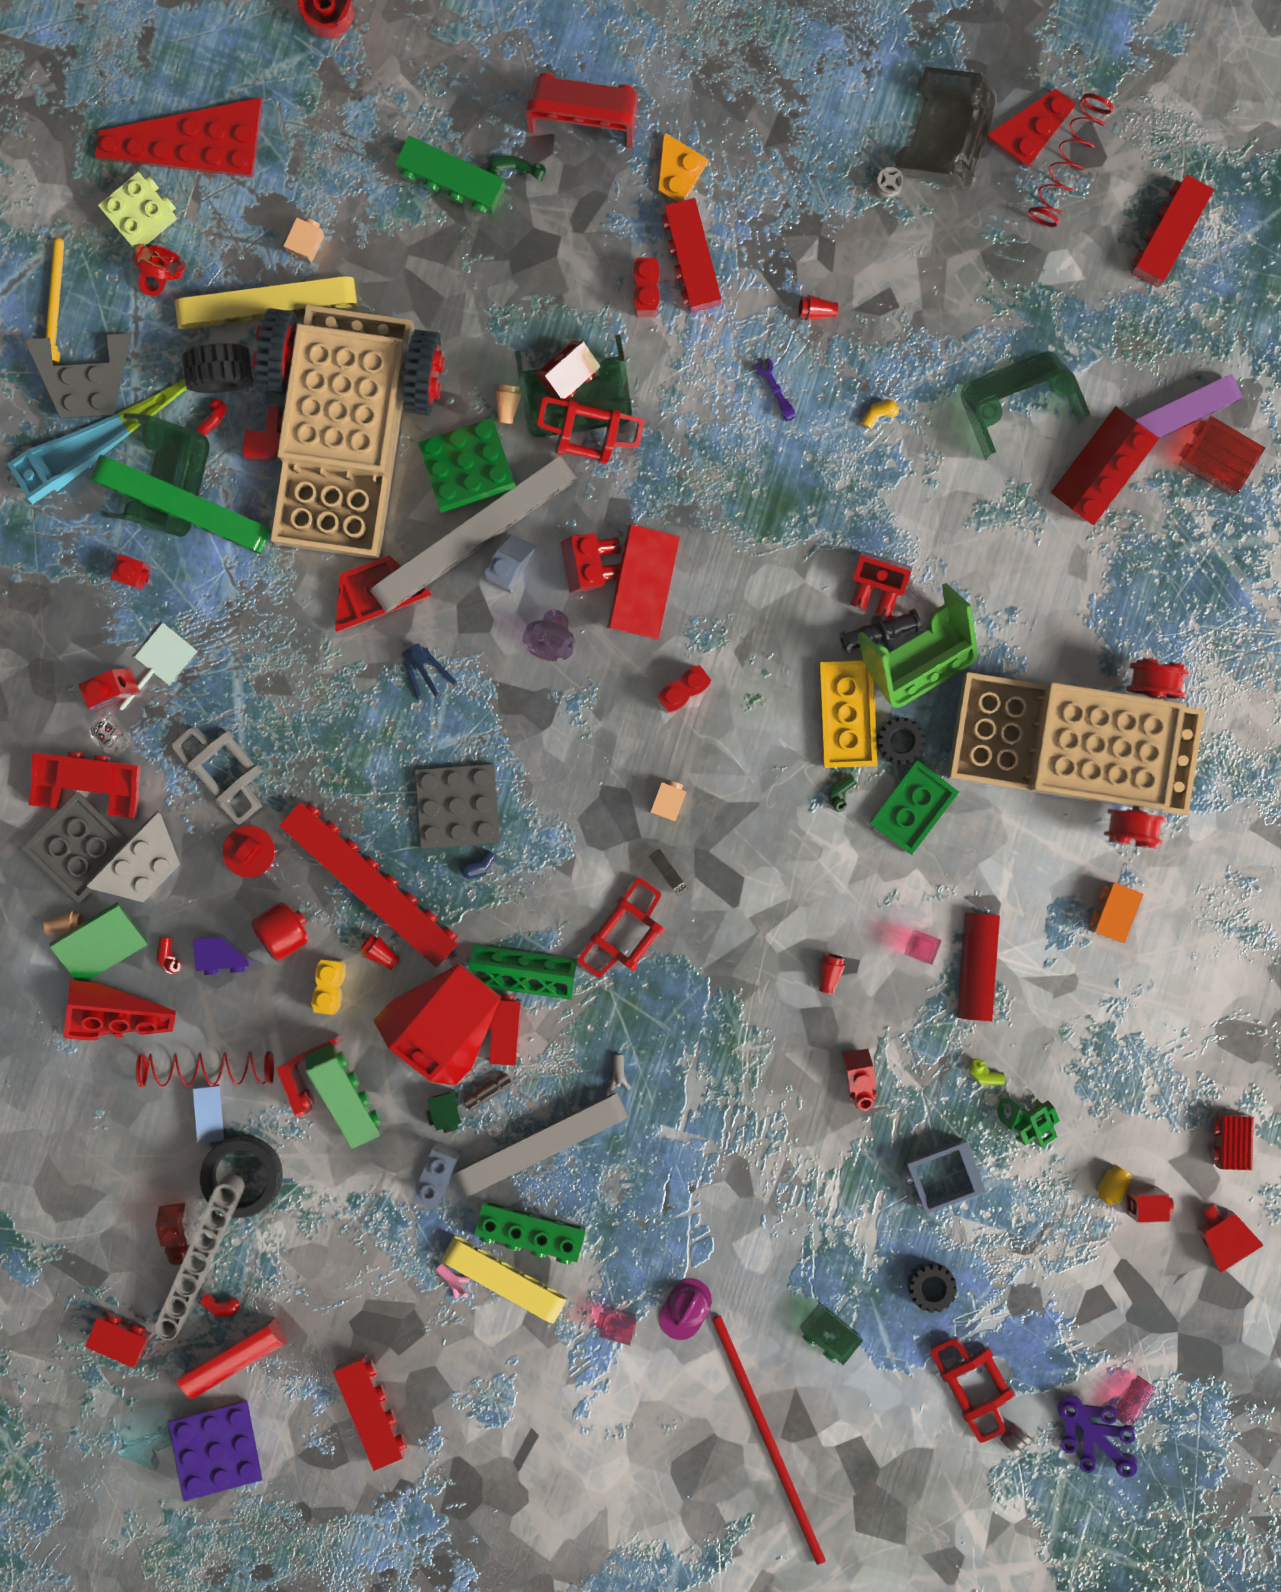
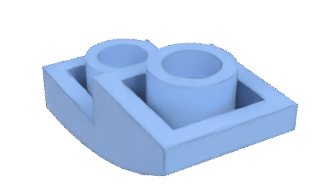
M219 1084L214 1086H193L197 1144L224 1141Z

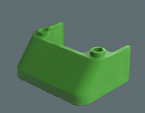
M947 583L942 585L945 604L932 611L929 618L930 629L892 652L888 653V650L881 644L876 645L863 632L858 634L863 662L886 701L894 708L906 705L968 668L977 658L978 650L971 605Z

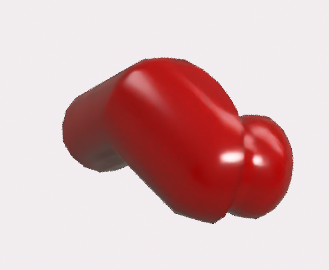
M214 399L209 404V409L213 412L196 426L197 431L202 436L208 435L217 427L227 413V406L222 403L221 399Z
M159 937L156 956L158 964L169 974L178 973L181 970V962L171 952L173 938Z

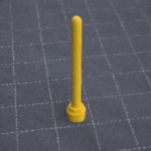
M56 238L53 242L45 338H50L53 364L60 363V352L58 351V346H56L64 252V241L61 238Z

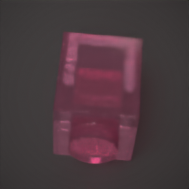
M913 929L904 954L933 965L942 940Z
M607 1306L605 1313L600 1312L596 1328L600 1329L599 1337L630 1346L637 1323V1314Z

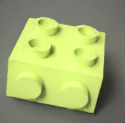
M139 172L98 205L134 249L140 244L146 246L177 220V217L172 212L176 209L166 196L162 199L155 192L159 187L150 176L144 179Z

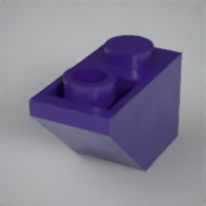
M225 936L193 939L196 971L204 970V975L220 974V969L230 968V973L245 972L246 966L253 965V959Z

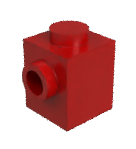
M119 554L110 579L142 591L150 578V565Z

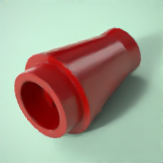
M809 294L807 297L800 298L798 307L799 318H804L805 321L837 318L838 302H831Z
M373 934L366 939L359 950L364 954V958L378 963L389 970H392L400 959L380 936L376 937Z
M824 953L823 959H820V992L834 994L846 966L844 964V957Z

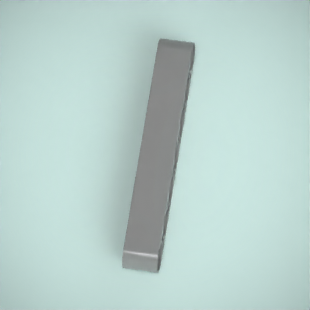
M613 1093L460 1168L453 1174L464 1196L468 1197L623 1121L629 1115L618 1093Z
M226 1175L211 1196L155 1324V1332L163 1340L174 1339L187 1320L244 1191V1182L237 1175ZM224 1187L231 1189L233 1194L228 1193ZM215 1210L220 1211L223 1216L216 1214ZM205 1232L210 1233L213 1238L206 1236ZM195 1255L201 1256L203 1261L199 1260ZM186 1277L191 1278L193 1282L188 1281ZM176 1299L181 1300L184 1304H180Z

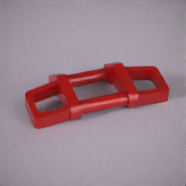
M542 397L536 425L560 434L555 454L564 455L567 453L598 460V463L607 465L614 446L639 447L644 419L621 414L619 410L615 409L607 411L577 404V401L570 399L566 402ZM548 403L566 406L561 429L546 425L543 422L545 408ZM575 415L608 422L601 450L569 443ZM620 418L637 423L633 442L615 441Z
M637 878L623 897H619L616 902L618 905L598 932H594L591 935L590 943L579 956L577 962L598 978L602 977L617 960L634 972L639 966L637 964L651 943L658 934L661 935L665 930L664 927L650 917L661 897V893L642 878ZM639 884H642L655 894V898L646 914L627 901ZM626 910L650 927L629 957L605 940ZM595 943L614 956L601 971L595 970L584 961V957Z
M952 1336L933 1345L931 1355L940 1371V1376L944 1382L948 1383L963 1411L962 1416L965 1422H968L977 1440L980 1443H984L1003 1434L1006 1424L999 1407L1013 1398L1015 1393L1012 1387L1007 1386L995 1364L990 1347L983 1348L970 1356L957 1336ZM954 1345L964 1358V1361L946 1369L938 1351ZM984 1363L999 1392L993 1397L972 1406L956 1377L976 1369ZM993 1411L999 1427L987 1433H982L974 1419Z

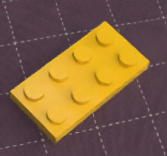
M863 661L820 662L824 768L877 766L874 679Z

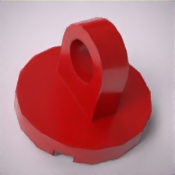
M140 244L135 247L132 255L133 263L141 270L138 280L139 288L144 294L152 297L162 293L168 280H176L183 277L186 266L185 262L179 261L180 256L177 253L155 244H150L149 248H144V244ZM146 277L156 278L159 287L149 286Z
M245 825L234 829L227 836L223 844L222 856L226 866L232 873L241 877L253 878L264 874L271 868L276 858L275 843L266 830L258 826Z

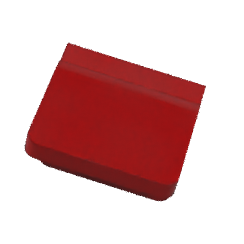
M341 1035L300 1053L287 1063L276 1068L296 1118L310 1112L313 1109L312 1104L315 1103L311 1090L306 1089L298 1069L299 1063L305 1060L304 1056L332 1043L334 1045L339 1044L343 1041Z

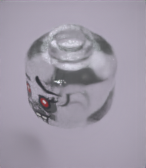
M101 716L90 727V739L105 754L121 753L129 745L130 730L116 716Z

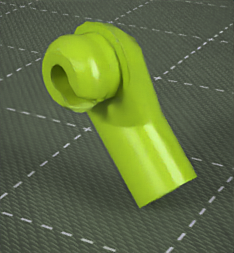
M976 1058L969 1064L970 1074L980 1085L1005 1084L1004 1072H990L982 1059Z

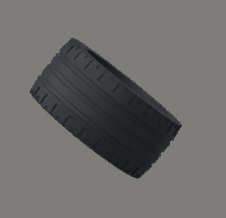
M235 1136L222 1141L208 1153L203 1161L199 1180L204 1199L209 1203L214 1190L218 1186L216 1170L221 1159L235 1151H248L257 1156L264 1164L267 1173V1183L262 1194L256 1199L248 1202H238L232 1218H246L260 1213L274 1201L282 1185L283 1169L278 1154L268 1143L252 1136Z

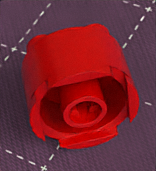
M297 0L299 11L306 27L316 36L337 39L352 24L354 18L352 0Z

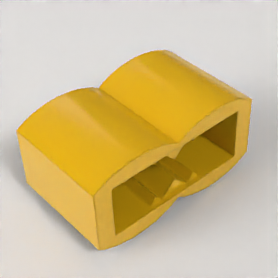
M324 958L318 963L315 972L317 987L312 996V1009L314 1013L334 1015L339 1011L342 1004V990L340 986L344 982L346 975L344 960Z

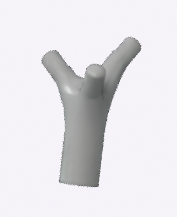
M614 1055L613 1076L610 1086L605 1092L608 1096L615 1087H620L621 1084L627 1090L631 1089V1085L627 1082L624 1074V1055Z

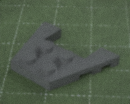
M131 334L106 335L109 363L53 366L50 338L25 339L26 347L31 354L60 419L114 415Z

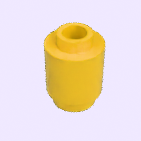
M1114 1164L1112 1169L1108 1168L1096 1189L1100 1193L1098 1198L1111 1206L1114 1202L1120 1204L1132 1183L1130 1180L1133 1175Z

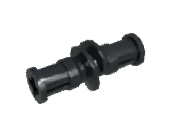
M913 608L909 610V613L897 617L893 616L885 621H882L877 615L872 616L870 625L862 626L847 633L842 631L839 633V638L844 653L848 655L851 654L852 650L861 648L858 634L861 632L876 645L884 641L886 646L889 647L891 646L890 638L900 637L901 634L914 630L919 632L922 630V625L916 609Z

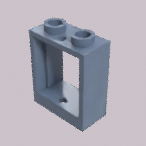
M965 1139L905 1160L907 1168L903 1169L908 1184L913 1183L916 1193L912 1194L917 1209L922 1208L925 1214L986 1192L968 1142ZM957 1151L970 1186L927 1201L915 1167Z
M437 1141L431 1150L412 1200L437 1210L443 1200L462 1151Z

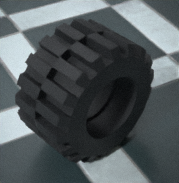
M233 343L208 344L192 348L182 354L185 383L188 390L198 393H222L242 389L253 382L249 349L245 346Z

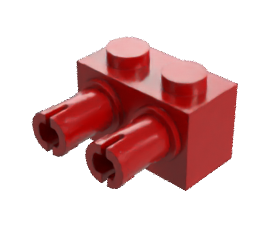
M596 533L570 536L561 541L570 593L593 591L604 586L605 581L617 580L620 563L602 566L600 555L619 554L621 552V545L615 546L620 543L618 537L597 540Z
M862 551L853 580L857 582V586L850 605L857 607L858 601L861 599L859 608L866 609L872 588L876 587L882 590V594L875 613L882 615L883 609L886 607L884 616L892 617L897 596H904L913 567Z

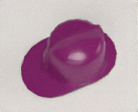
M685 1279L677 1283L671 1291L660 1313V1326L663 1332L670 1338L686 1340L694 1336L700 1329L712 1304L711 1293L704 1283L696 1279Z

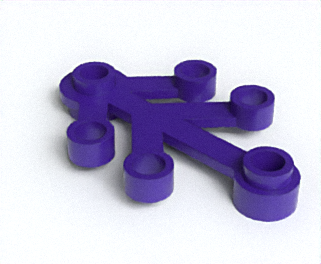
M1075 1395L1063 1397L1057 1407L1059 1415L1065 1419V1436L1061 1443L1062 1450L1066 1453H1074L1077 1450L1078 1440L1075 1437L1077 1423L1084 1430L1083 1455L1079 1464L1082 1471L1091 1473L1096 1468V1458L1094 1457L1095 1442L1116 1464L1115 1468L1119 1475L1124 1478L1134 1476L1138 1467L1136 1457L1130 1453H1121L1105 1436L1119 1437L1123 1443L1130 1444L1134 1442L1136 1437L1135 1428L1131 1425H1107L1115 1423L1118 1412L1114 1406L1084 1405L1080 1398ZM1071 1407L1075 1412L1068 1411L1066 1408ZM1110 1412V1413H1112L1114 1416H1113V1417H1107L1104 1413ZM1086 1416L1101 1417V1420L1106 1424L1092 1423ZM1130 1432L1132 1436L1127 1437L1123 1433ZM1070 1441L1074 1446H1068L1065 1442ZM1084 1461H1090L1092 1465L1088 1466L1084 1464ZM1122 1466H1128L1130 1469H1123Z

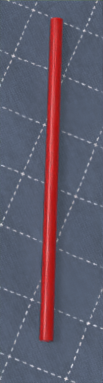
M716 1316L711 1320L816 1564L820 1565L826 1561L722 1316Z

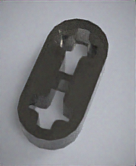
M660 849L649 855V858L677 896L688 890V887Z

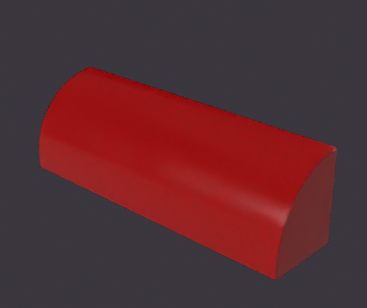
M966 912L964 914L957 1018L993 1021L1000 915Z

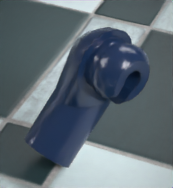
M486 850L479 862L469 863L465 861L460 865L459 871L466 879L484 877L498 856Z

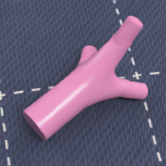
M442 1263L435 1271L449 1284L453 1292V1298H458V1292L463 1297H466L467 1293L460 1282H469L470 1278L455 1275Z

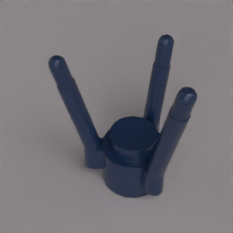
M420 643L412 645L402 652V656L405 659L402 663L408 672L417 699H421V694L413 669L414 671H420L435 697L439 696L435 685L424 668L428 664L426 659L453 685L457 684V681L431 655L428 648L423 649Z

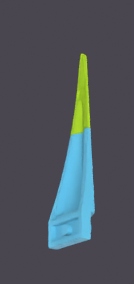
M185 379L113 416L63 437L30 448L9 462L7 465L27 499L34 504L52 490L59 491L97 461L99 455L107 453L187 389Z

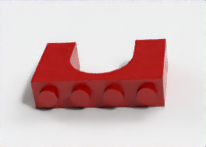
M501 994V999L490 1023L491 1046L489 1064L516 1066L522 1000H516V995Z

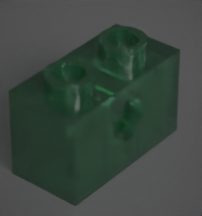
M819 1302L800 1326L802 1333H804L802 1338L811 1346L815 1347L817 1344L824 1349L823 1355L834 1364L838 1361L844 1366L864 1341L856 1330L821 1302ZM827 1331L831 1334L834 1331L835 1339L833 1340L829 1337L826 1340L825 1332Z

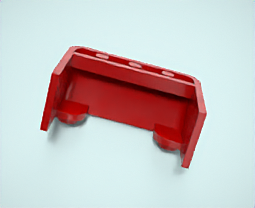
M540 73L539 76L533 78L526 106L529 133L535 132L536 118L627 131V147H633L638 114V93L634 91L632 86L622 84L618 85V87L559 79L549 73Z

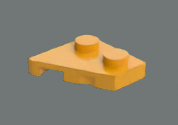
M665 133L663 138L659 193L676 203L686 199L708 164L709 159Z

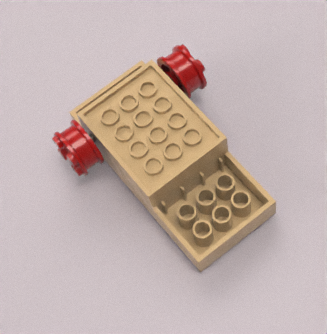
M1142 658V660H1137L1136 663H1130V668L1133 669L1131 685H1128L1126 691L1150 698L1058 683L1044 685L967 672L963 674L947 779L1133 808L1127 809V811L1107 809V813L1111 817L1109 830L1104 831V836L1109 837L1108 842L1130 844V841H1135L1136 847L1157 849V844L1163 845L1164 840L1160 839L1162 823L1167 822V817L1148 814L1149 812L1143 810L1179 816L1189 815L1205 710L1185 707L1186 704L1161 700L1166 698L1186 699V693H1183L1185 677L1189 676L1190 671L1185 669V664L1169 662V664L1160 665L1158 664L1159 660Z

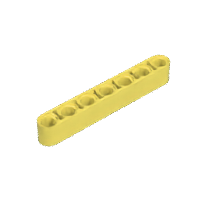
M336 277L176 299L174 304L177 327L179 329H195L263 320L264 314L269 308L294 311L296 315L305 314L306 305L332 309L352 308L357 306L354 278Z

